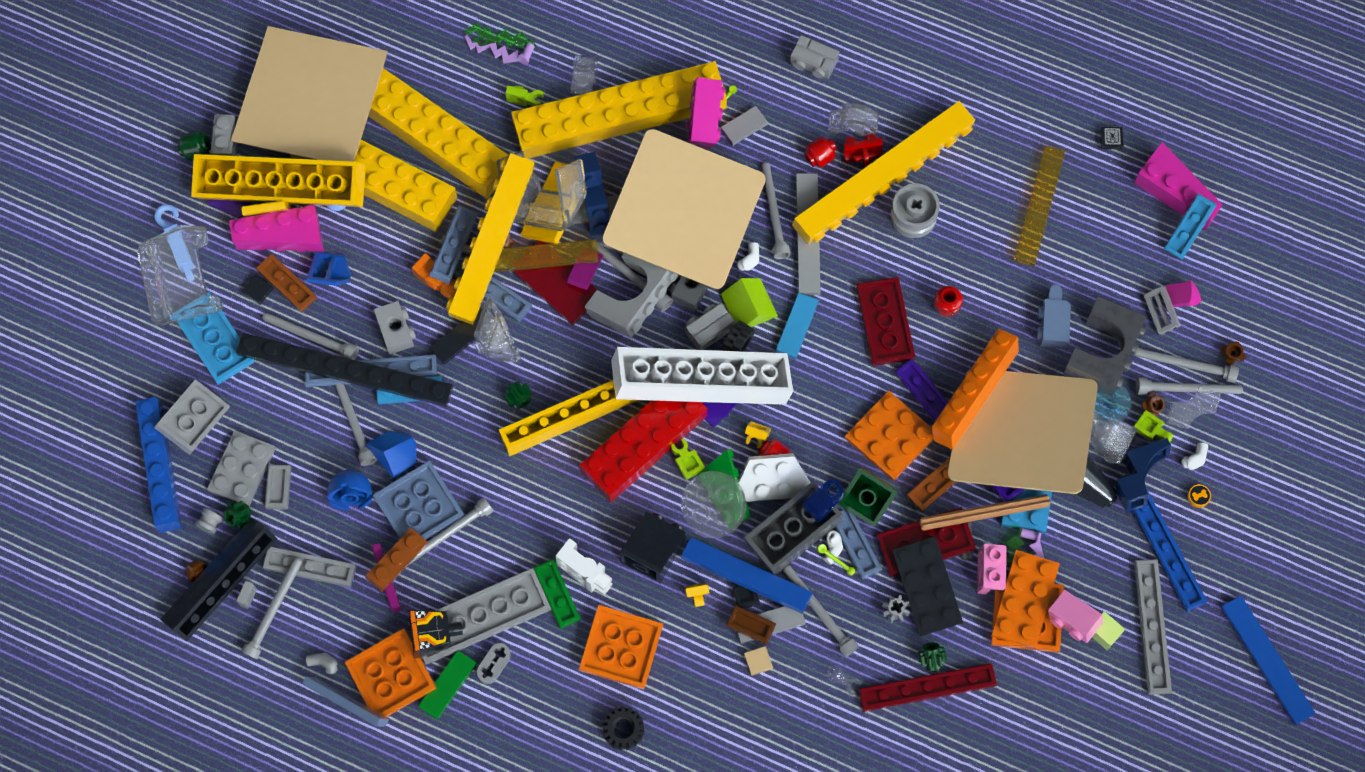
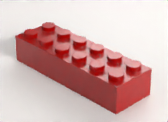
M652 400L580 464L581 473L610 503L613 502L671 450L672 444L676 445L707 416L708 408L702 402Z

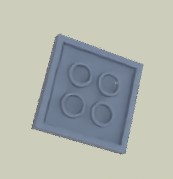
M430 460L373 494L374 499L399 539L412 528L427 540L465 516Z

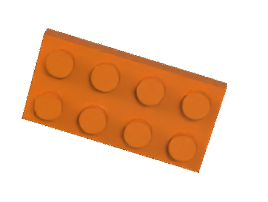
M1015 551L1006 588L1003 592L991 634L992 637L1036 649L1060 563L1022 551Z

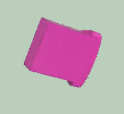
M1192 280L1185 283L1166 285L1173 307L1195 306L1201 302L1199 291Z

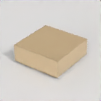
M766 646L744 653L751 676L773 669Z

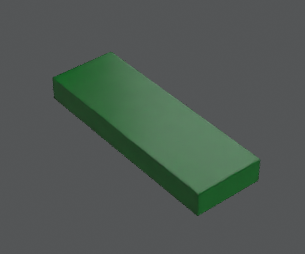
M554 559L534 567L535 574L560 629L581 621Z
M457 651L436 680L435 685L437 688L429 692L418 707L438 720L477 663L460 651Z

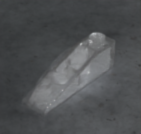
M488 298L474 332V347L480 355L484 353L487 359L517 364L521 362L518 349L511 346L515 342L508 332L509 328L502 313L492 299Z
M1094 412L1089 446L1098 455L1102 456L1105 461L1112 464H1120L1138 428L1112 417H1109V420L1102 419L1098 416L1097 412Z

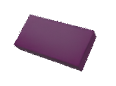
M583 248L568 277L567 283L588 290L603 259V254Z

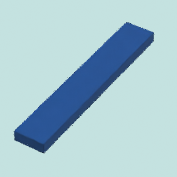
M1148 492L1147 506L1132 512L1187 613L1206 604L1208 601Z
M692 537L681 555V559L801 614L804 613L813 592Z
M1242 595L1221 607L1222 611L1293 724L1297 725L1315 715L1314 709Z

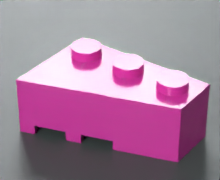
M697 77L693 81L689 108H691L690 120L687 121L686 128H689L688 141L685 142L705 150H709L716 142H719L721 130L718 129V121H721L723 109L720 108V100H723L725 88L722 87V80Z

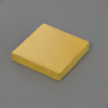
M285 201L243 206L242 214L243 216L250 217L291 209V204Z

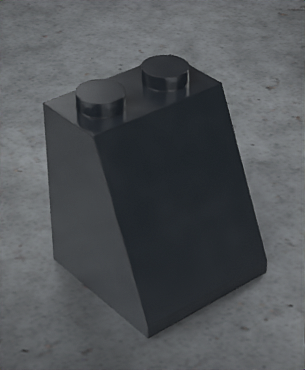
M646 512L620 551L621 564L661 584L686 539L684 528L676 523L671 525L665 522L664 518L657 513L650 514Z

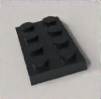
M936 537L892 550L919 636L963 624Z

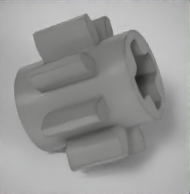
M890 595L889 604L884 602L882 605L883 608L887 609L883 613V617L888 616L891 619L890 623H893L894 620H899L900 623H903V615L909 616L910 611L905 610L909 605V601L903 602L901 600L902 595L895 599ZM893 605L896 608H901L899 613L896 610L892 611Z

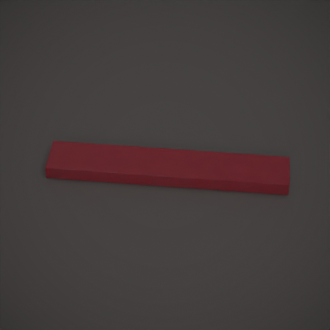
M990 663L859 688L858 692L862 711L867 712L997 686L993 665Z

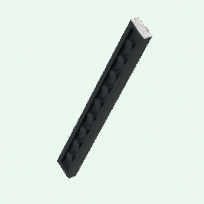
M246 333L242 334L236 351L238 356L444 407L448 406L453 390V384Z

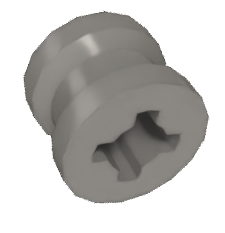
M203 508L201 511L202 516L196 520L195 525L205 532L214 535L217 531V524L221 523L223 518L215 512Z

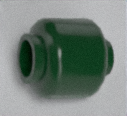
M194 131L181 136L180 144H178L177 148L182 157L184 156L188 161H194V154L208 155L209 150H211V143L206 134Z

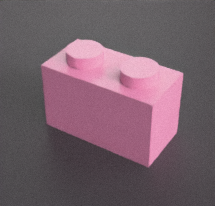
M1066 590L1061 593L1048 610L1051 623L1057 628L1061 629L1063 627L1068 630L1070 636L1077 641L1083 640L1088 643L1103 624V616L1100 612Z

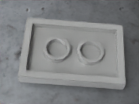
M195 379L154 428L190 455L230 406Z
M234 431L207 491L230 501H243V503L250 506L276 447Z

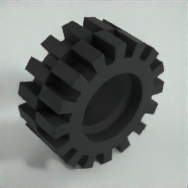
M738 321L734 328L732 327L731 332L728 333L720 351L745 352L753 338L755 329L742 321Z
M625 706L620 709H613V712H609L603 721V733L607 743L613 748H618V750L626 749L627 751L631 747L635 748L641 742L642 736H644L643 719L637 711H633L630 707L629 709L625 708ZM621 720L629 721L632 724V732L627 737H620L615 733V725Z

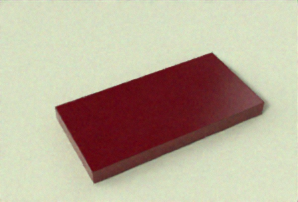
M538 241L510 268L511 272L572 326L587 312L585 306L598 290L592 284L586 290L567 283L573 267L543 241Z
M899 277L857 283L856 290L872 366L909 361L911 359L915 360V352Z
M959 507L944 513L959 511L963 509L962 507ZM919 520L878 533L877 538L890 577L900 575L892 550L932 537H936L943 560L975 551L976 546L968 523L922 530Z

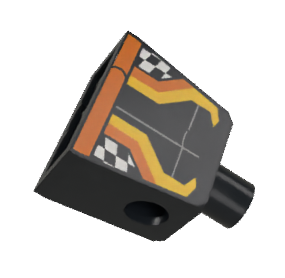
M409 610L414 659L447 650L451 644L450 637L463 635L462 623H448L447 612Z

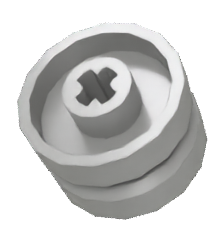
M919 183L908 184L902 187L895 194L890 213L891 223L895 230L909 238H921L929 234L935 227L940 209L939 198L935 191Z

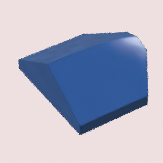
M315 252L307 276V282L332 286L349 283L351 271L344 255Z
M388 431L366 443V447L371 450L392 478L416 465V442L409 434Z

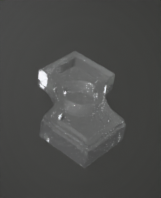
M1198 387L1191 399L1185 402H1171L1166 423L1188 429L1196 417L1202 414H1216L1221 393Z

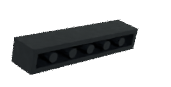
M251 517L160 620L187 642L278 539L264 525Z

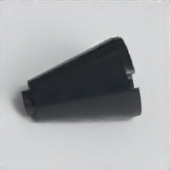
M1088 455L1083 489L1075 495L1102 508L1106 505L1110 507L1117 499L1115 495L1117 490Z

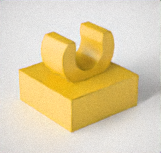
M750 421L745 431V434L748 435L746 444L750 443L751 438H756L758 440L757 448H760L769 437L771 428Z
M707 582L684 586L686 596L694 598L695 607L703 606V595L709 594Z

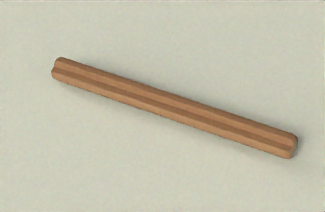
M1047 494L922 517L920 519V527L922 530H929L1049 507L1050 498Z

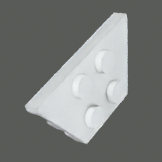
M793 453L749 457L745 464V470L741 473L738 480L740 490L744 491L746 502L793 498L811 483Z

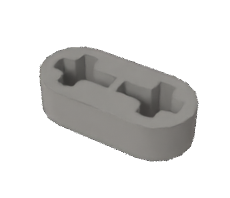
M497 643L493 645L479 665L477 676L482 683H494L509 662L511 653L505 644ZM504 649L505 658L500 657L497 662H494L497 657L495 651ZM493 665V668L491 669L493 676H487L486 678H483L484 674L482 670H488L490 666Z

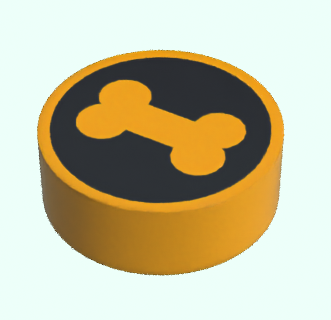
M1198 484L1189 490L1187 499L1193 507L1202 508L1209 503L1211 493L1206 486Z

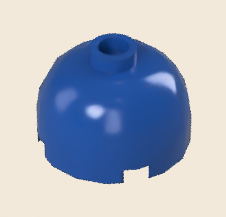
M352 469L344 470L334 475L329 482L327 500L329 499V504L339 510L349 511V506L359 505L358 510L363 509L372 501L371 483L364 474Z

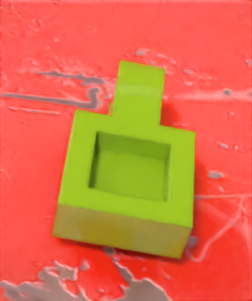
M507 86L505 92L507 102L526 107L528 104L532 106L541 105L540 101L534 99L536 97L544 98L543 91L534 90L528 93V90L521 86Z
M1147 410L1132 429L1150 442L1155 437L1157 440L1168 438L1171 443L1174 437L1172 433L1162 428L1164 422Z

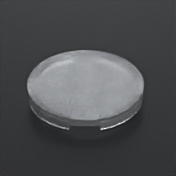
M707 471L701 473L686 486L682 496L681 509L683 517L696 534L706 538H721L734 532L741 524L745 515L746 499L742 487L732 476L719 471Z

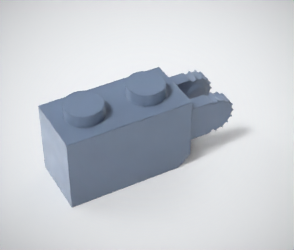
M1051 285L1047 293V299L1044 300L1042 306L1038 307V319H1041V326L1037 328V339H1040V347L1066 349L1069 344L1071 305L1066 300H1062V288L1059 285Z

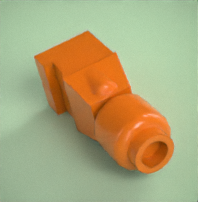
M425 253L412 267L413 275L427 287L440 291L448 300L450 297L454 298L457 291L454 289L456 281L452 278L450 283L446 284L430 277L429 274L435 261Z

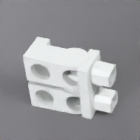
M569 538L556 555L557 566L585 585L586 589L591 593L596 589L605 595L612 586V578L605 574V566L600 562L596 565L593 559L585 558L578 553L577 543Z

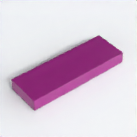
M380 543L372 545L376 563L385 556ZM392 582L385 589L390 608L396 613L402 611L394 583Z

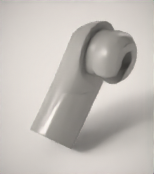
M329 654L306 655L308 667L321 665L326 669L327 674L337 672V660Z

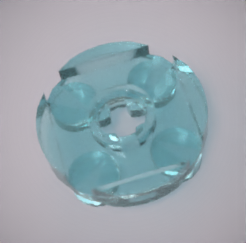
M1121 387L1120 390L1115 389L1112 396L1097 390L1093 416L1095 422L1101 426L1113 427L1124 421L1131 410V399L1127 389ZM1110 400L1114 403V406L1109 410L1106 405H1103V402Z

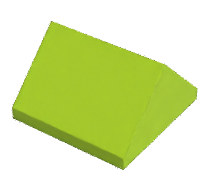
M741 278L721 293L724 304L736 323L742 321L753 327L778 317L760 278Z

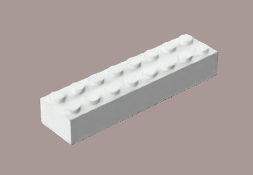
M617 347L611 360L615 399L786 405L793 393L787 353Z

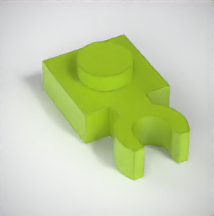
M683 438L681 439L683 448L677 449L672 444L671 450L674 455L679 456V458L675 459V463L685 480H688L698 475L705 466L695 449L690 452L688 451V443Z

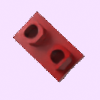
M874 133L867 134L864 137V141L857 142L854 137L846 138L844 144L845 163L863 161V165L866 167L869 165V160L883 156L882 138H877Z

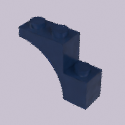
M591 152L574 156L590 235L604 234L610 220V214L596 153Z
M1168 438L1154 440L1148 445L1133 447L1126 452L1125 465L1131 475L1127 474L1116 480V494L1126 513L1147 506L1148 492L1145 486V478L1155 464L1170 456L1171 444Z

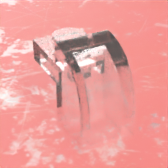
M575 55L571 93L585 94L593 91V84L596 83L598 69L597 57Z
M856 103L842 104V109L830 111L828 131L834 134L851 130L859 137L872 133L875 134L877 133L879 114L865 105Z

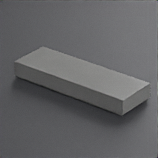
M786 606L756 614L776 623L772 635L806 625L803 614ZM738 633L741 644L754 640Z

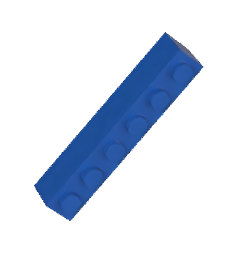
M158 397L135 401L154 526L160 533L182 529L168 438L154 428L164 416L163 405Z

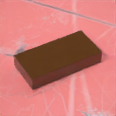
M736 605L726 623L727 628L765 645L768 644L776 626V623Z

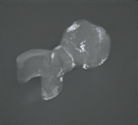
M838 665L830 666L826 672L830 682H840L846 686V690L850 695L856 693L851 689L850 684L855 683L858 686L862 684L859 679H850L845 676L843 669ZM829 669H832L834 673H829Z

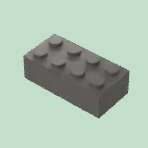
M813 481L747 534L744 539L773 575H777L843 521V515Z

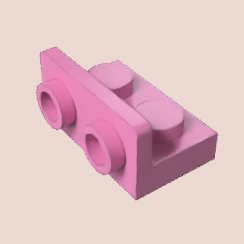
M983 544L978 550L977 594H987L991 589L1004 590L1006 588V546Z

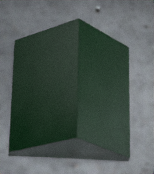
M860 467L837 504L873 527H876L898 493V490Z

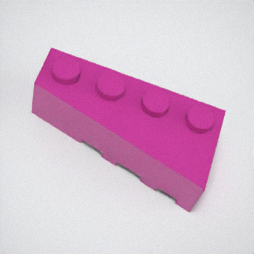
M1161 142L1138 173L1134 184L1183 216L1198 193L1217 203L1214 211L1203 226L1204 230L1208 228L1222 206L1221 202L1163 142Z
M315 205L229 220L232 241L237 250L265 251V249L280 252H285V250L306 253V251L324 252L319 216Z

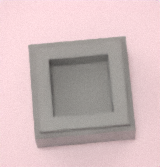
M245 581L236 602L243 608L248 609L255 596L257 588L253 583Z

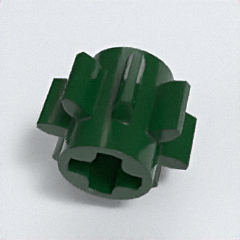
M515 382L506 389L507 395L505 400L511 408L516 406L518 409H521L531 402L529 396L532 393L527 383L521 385L520 382Z
M234 500L227 504V509L223 510L224 521L227 525L232 526V528L237 526L239 529L242 528L251 518V509L243 501L236 502Z
M927 643L923 646V651L918 652L921 666H925L929 671L939 670L943 667L942 662H947L946 651L938 643Z

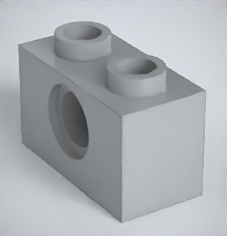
M399 301L374 309L389 355L414 347L412 339L416 338L412 326L407 327L405 320L409 319L406 308L400 307ZM395 324L401 325L398 330L391 329Z

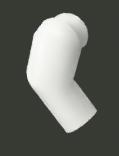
M758 243L748 244V255L737 263L741 271L751 270L759 263Z
M1197 443L1195 454L1190 457L1185 456L1182 459V466L1190 470L1202 466L1206 460L1208 445Z
M831 530L827 533L826 539L828 551L838 557L843 550L841 536L837 531ZM826 554L823 557L826 563L829 565L833 564L834 561Z

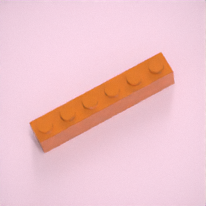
M998 328L933 424L932 432L935 442L952 450L954 449L1018 354L1017 336Z

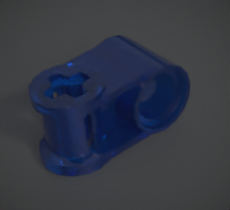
M831 479L826 481L815 493L805 500L802 507L817 522L822 521L843 499L844 490L842 485L837 480ZM829 489H836L838 494H830Z

